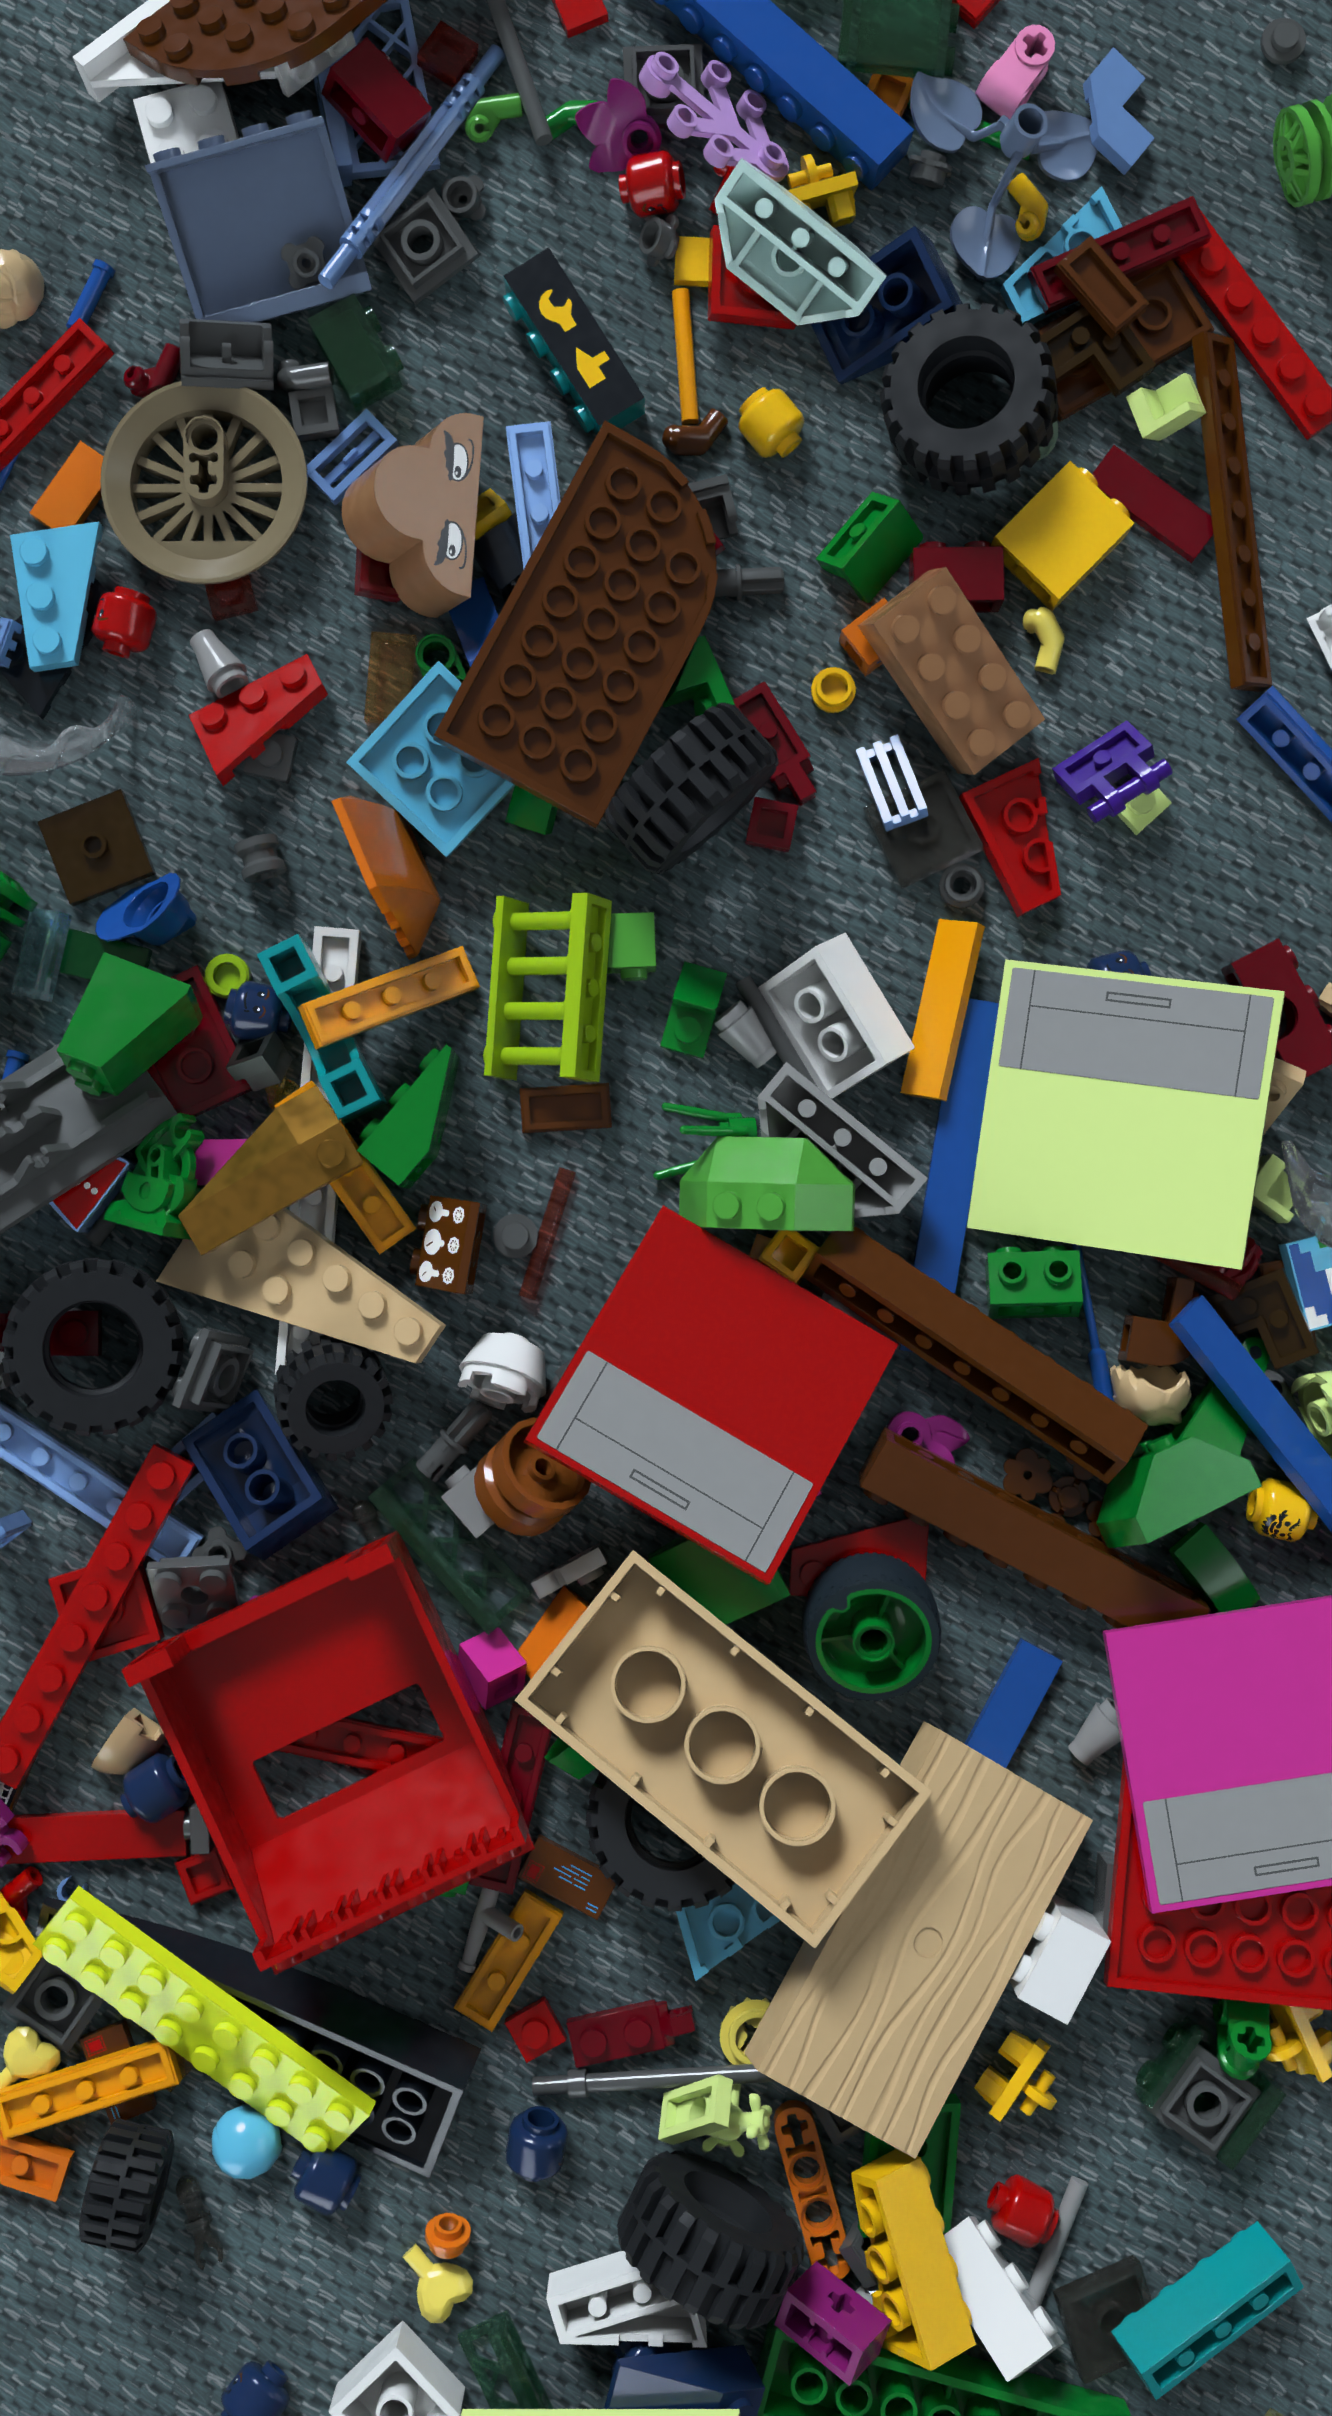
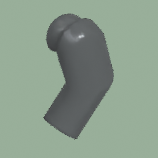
M285 359L278 366L276 380L279 387L286 392L334 385L333 369L329 361L300 365L294 359Z

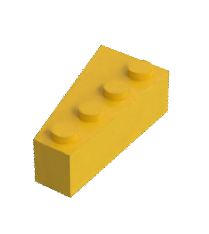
M895 2149L851 2172L860 2228L870 2237L871 2246L864 2251L866 2265L873 2272L878 2282L879 2290L872 2293L873 2306L892 2320L882 2348L932 2371L976 2345L970 2326L972 2324V2316L967 2304L962 2299L957 2282L958 2268L953 2257L949 2254L943 2234L945 2229L944 2221L940 2212L935 2207L929 2187L931 2184L929 2171L921 2157L917 2156L914 2159L908 2154Z

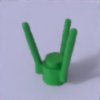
M667 1102L662 1104V1109L667 1112L718 1121V1126L683 1125L680 1127L681 1134L757 1137L755 1117H742L741 1113H724ZM697 1160L656 1171L653 1177L656 1180L685 1174Z

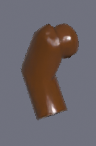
M712 408L699 426H678L674 424L668 426L662 435L663 445L675 455L701 456L710 449L727 426L728 420L721 412Z

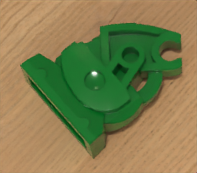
M179 1113L161 1123L145 1137L135 1150L138 1163L133 1172H127L121 1190L125 1199L112 1201L105 1212L103 1220L160 1236L192 1240L178 1215L200 1192V1188L197 1186L198 1179H195L196 1157L194 1152L202 1144L205 1136L202 1131L189 1129L197 1121L194 1115Z

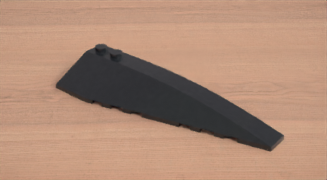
M49 1897L45 1899L42 1903L35 1935L39 1936L66 1901ZM119 1914L374 2099L376 2103L370 2116L346 2141L430 2178L481 2048L431 2027L418 2019H413L366 1997L291 1967L276 1975L272 1967L260 1972L251 1952L186 1931Z

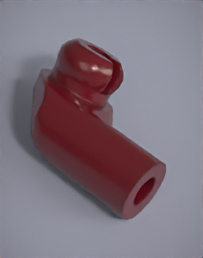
M165 343L155 367L143 369L140 366L129 367L124 373L125 386L130 389L133 395L144 398L150 393L174 383L180 370V348L173 344Z

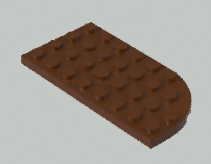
M170 0L155 14L141 20L137 28L123 40L131 56L167 78L192 85H199L202 78H223L226 86L246 84L261 80L259 71L288 62L291 70L315 58L342 39L388 0Z
M606 420L603 422L433 737L434 741L595 829L599 825L609 802L616 793L701 633L710 613L718 579V573H716V540L706 509H702L695 494L688 486V479L664 455Z

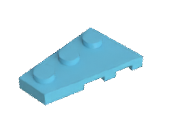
M1102 186L1075 215L1073 214L1061 226L1060 230L1043 247L1040 246L1002 284L1000 293L1008 309L1021 315L1022 326L1026 322L1035 324L1077 303L1074 302L1045 315L1027 276L1031 267L1078 247L1090 236L1096 239L1123 227Z
M99 521L10 535L29 668L34 672L79 666L88 618L86 607L90 585L94 583L97 568L94 564L98 543H101L104 529Z
M736 1883L732 1886V1890L722 1898L719 1895L710 1900L706 1906L695 1909V1906L683 1907L682 1911H676L695 1981L707 1974L710 1969L728 1956L730 1957L739 1951L745 1944L767 1928H771L780 1921V1919Z

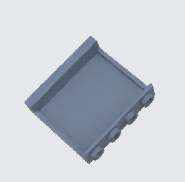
M312 110L298 112L285 117L286 126L269 130L268 123L255 124L241 129L243 138L225 142L224 135L209 137L197 142L199 148L197 151L182 155L179 147L166 149L154 153L155 162L145 165L146 171L151 176L196 319L261 323L373 291L363 257L361 259H354L333 289H328L316 281L307 284L304 289L300 290L294 289L289 284L290 270L287 262L281 257V250L285 244L292 243L296 246L306 243L309 237L315 236L324 243L323 256L327 264L341 246L339 239L353 222L323 116L314 118ZM304 259L302 261L303 267L309 268L311 261Z

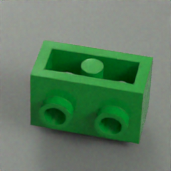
M1055 1245L1044 1247L1040 1251L1022 1252L1017 1247H1003L997 1249L995 1253H987L985 1273L989 1318L1079 1317L1083 1304L1079 1250H1068L1064 1246Z

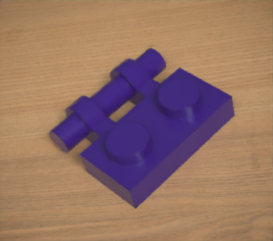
M1127 720L1052 768L1057 783L1079 805L1094 796L1098 799L1097 802L1086 808L1089 817L1094 823L1099 822L1108 815L1115 817L1126 809L1125 804L1142 793L1149 795L1160 787L1159 782L1173 774L1169 763L1165 759L1158 761L1151 767L1146 764V762L1155 757L1153 745ZM1128 774L1132 777L1131 780L1117 789L1112 786V784Z

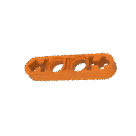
M788 2100L782 2103L775 2111L774 2130L811 2266L818 2261L841 2280L850 2271V2266L839 2251L846 2237V2232L815 2119L811 2109L804 2102ZM791 2114H796L799 2121L806 2120L800 2126L804 2144L796 2147L790 2127L782 2128V2126L788 2124L787 2116ZM802 2157L814 2158L819 2164L818 2172L810 2178L799 2177L793 2170L796 2161ZM815 2201L827 2203L831 2208L830 2216L823 2222L811 2221L805 2214L807 2207ZM829 2234L834 2253L840 2254L837 2256V2264L835 2266H829L827 2260H820L825 2257L821 2237Z

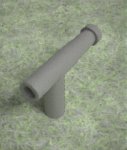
M482 1888L470 1925L463 1957L459 1960L457 1966L464 1972H475L477 1966L475 1962L489 1927L513 1942L518 1941L523 1934L524 1927L522 1924L495 1908L499 1891Z

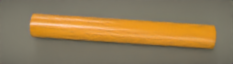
M676 288L672 291L681 423L682 425L698 424L699 413L690 294L687 288Z

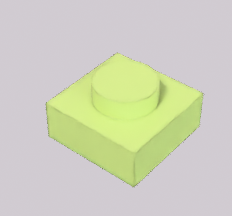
M1158 788L1149 795L1142 793L1125 804L1126 809L1119 813L1118 816L1135 835H1138L1172 802Z

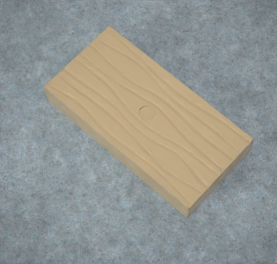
M632 1550L514 1700L813 1948L817 1947L932 1794L929 1788L634 1550Z
M923 1721L900 1766L929 1788L932 1794L817 1947L813 1948L804 1940L744 2051V2054L760 2073L869 2132L916 2159L1093 1822L1091 1818Z

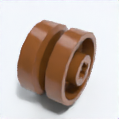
M535 1417L517 1422L478 1462L474 1475L476 1497L484 1513L498 1527L515 1535L536 1536L549 1531L565 1514H568L589 1493L591 1485L589 1480L524 1443L525 1438L537 1420Z

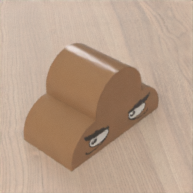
M471 413L452 415L443 420L414 445L400 446L391 450L351 483L342 501L343 525L352 543L368 557L380 562L389 563L390 579L393 588H395L399 595L398 597L411 610L426 617L438 618L471 598L484 417Z

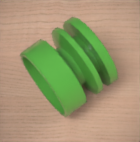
M1332 95L1326 96L1323 103L1314 99L1304 102L1302 105L1296 104L1283 108L1276 118L1273 133L1274 162L1287 202L1295 208L1311 204L1314 200L1317 202L1329 199L1332 195Z

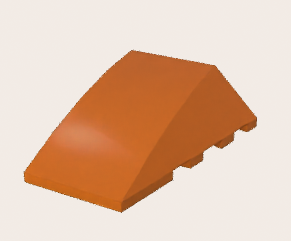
M353 796L340 797L331 801L370 894L381 913L384 914L391 930L396 929V938L401 947L404 948L407 958L410 960L417 957L441 898L409 822L392 808Z

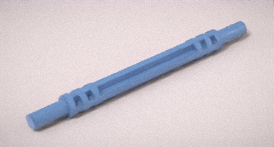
M492 44L471 73H464L341 236L339 239L341 246L318 275V280L324 287L333 289L354 259H361L472 111L477 101L484 95V85L505 59V53L499 46Z

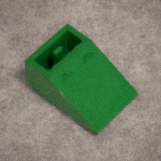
M447 1044L441 1051L435 1047L426 1055L418 1066V1069L422 1071L421 1075L411 1086L404 1083L389 1100L388 1104L393 1108L383 1120L380 1121L378 1118H374L359 1136L363 1143L357 1151L398 1186L410 1189L439 1154L460 1060L456 1052Z

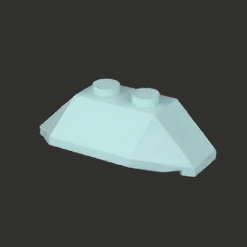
M743 158L739 160L714 199L726 268L797 326L859 316L887 277L856 245L786 188Z

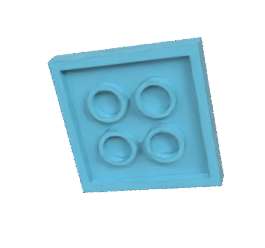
M438 660L346 763L445 857L449 858L510 792L515 784L433 740L438 726L462 684Z

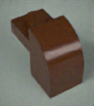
M1179 1277L1167 1278L1161 1320L1125 1315L1118 1359L1154 1366H1168L1179 1363L1191 1355L1170 1328L1169 1323L1193 1298L1199 1296L1198 1291L1194 1290L1195 1280Z

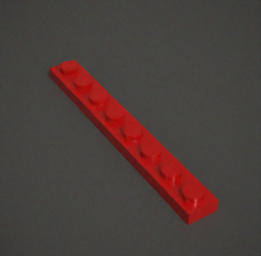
M159 1443L153 1444L0 1722V1781L15 1790L24 1781L196 1467L192 1461Z

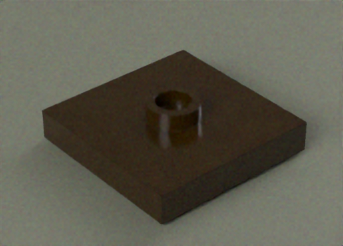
M121 789L38 821L69 904L73 907L156 874L125 793Z

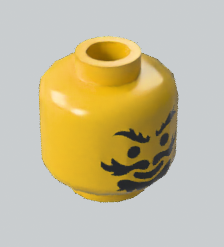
M1273 1477L1267 1478L1262 1481L1261 1487L1250 1492L1246 1507V1518L1248 1521L1253 1522L1254 1529L1258 1534L1295 1542L1303 1537L1307 1529L1313 1530L1318 1520L1317 1513L1291 1481Z

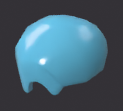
M242 2104L227 2111L213 2128L212 2154L215 2162L223 2173L234 2179H253L267 2172L282 2152L283 2145L281 2144L279 2126L270 2123L264 2115L250 2105Z

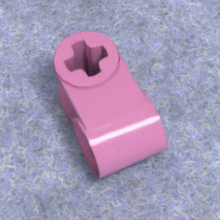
M1030 25L1021 30L1002 57L990 67L975 92L978 99L1000 117L1005 115L1010 119L1019 106L1028 102L1033 91L1045 77L1049 61L1055 51L1053 34L1041 25Z

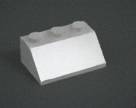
M846 932L815 946L758 987L817 1087L831 1099L915 1048Z

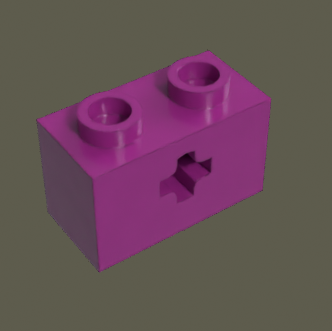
M816 2261L788 2288L774 2325L846 2384L851 2386L879 2355L892 2320Z

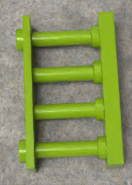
M572 893L570 911L529 912V903L504 895L496 896V909L493 915L494 937L487 1037L483 1052L485 1063L484 1076L517 1081L518 1065H560L559 1077L583 1082H600L612 909L611 900L591 893ZM570 930L567 956L525 957L527 931ZM524 975H566L565 1000L563 1002H522ZM521 1020H563L561 1047H519Z

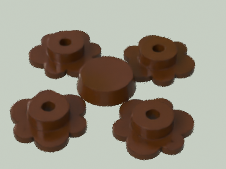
M1030 1448L1020 1449L1015 1459H1007L1004 1462L1003 1468L1007 1473L1003 1479L1005 1491L1013 1495L1020 1494L1026 1501L1033 1500L1037 1493L1044 1494L1049 1491L1050 1505L1057 1512L1051 1515L1064 1522L1066 1521L1062 1516L1073 1517L1082 1513L1086 1508V1515L1091 1520L1088 1525V1531L1093 1536H1101L1102 1541L1105 1543L1096 1524L1104 1496L1102 1501L1094 1500L1088 1504L1089 1491L1087 1486L1081 1481L1091 1479L1094 1476L1092 1473L1065 1456L1066 1460L1073 1464L1072 1470L1076 1477H1062L1053 1483L1052 1477L1047 1473L1051 1467L1049 1460L1044 1457L1038 1458L1036 1452ZM1030 1471V1477L1024 1478V1472Z

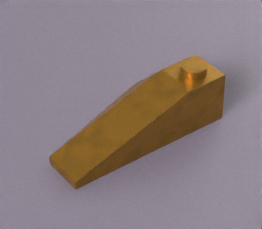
M316 1085L276 1107L178 1217L200 1255L203 1256L363 1165V1161Z

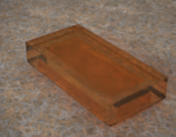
M371 631L364 714L366 723L381 724L413 689L415 652L417 647L416 635Z

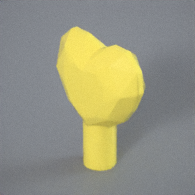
M30 2026L16 2027L8 2034L4 2045L3 2057L6 2067L0 2073V2089L15 2084L19 2078L32 2079L54 2072L61 2062L60 2050L51 2043L42 2042L38 2033Z
M417 2244L403 2255L404 2260L419 2276L417 2287L418 2305L421 2315L430 2323H443L450 2316L453 2305L465 2301L472 2294L473 2279L467 2269L448 2262L433 2264Z

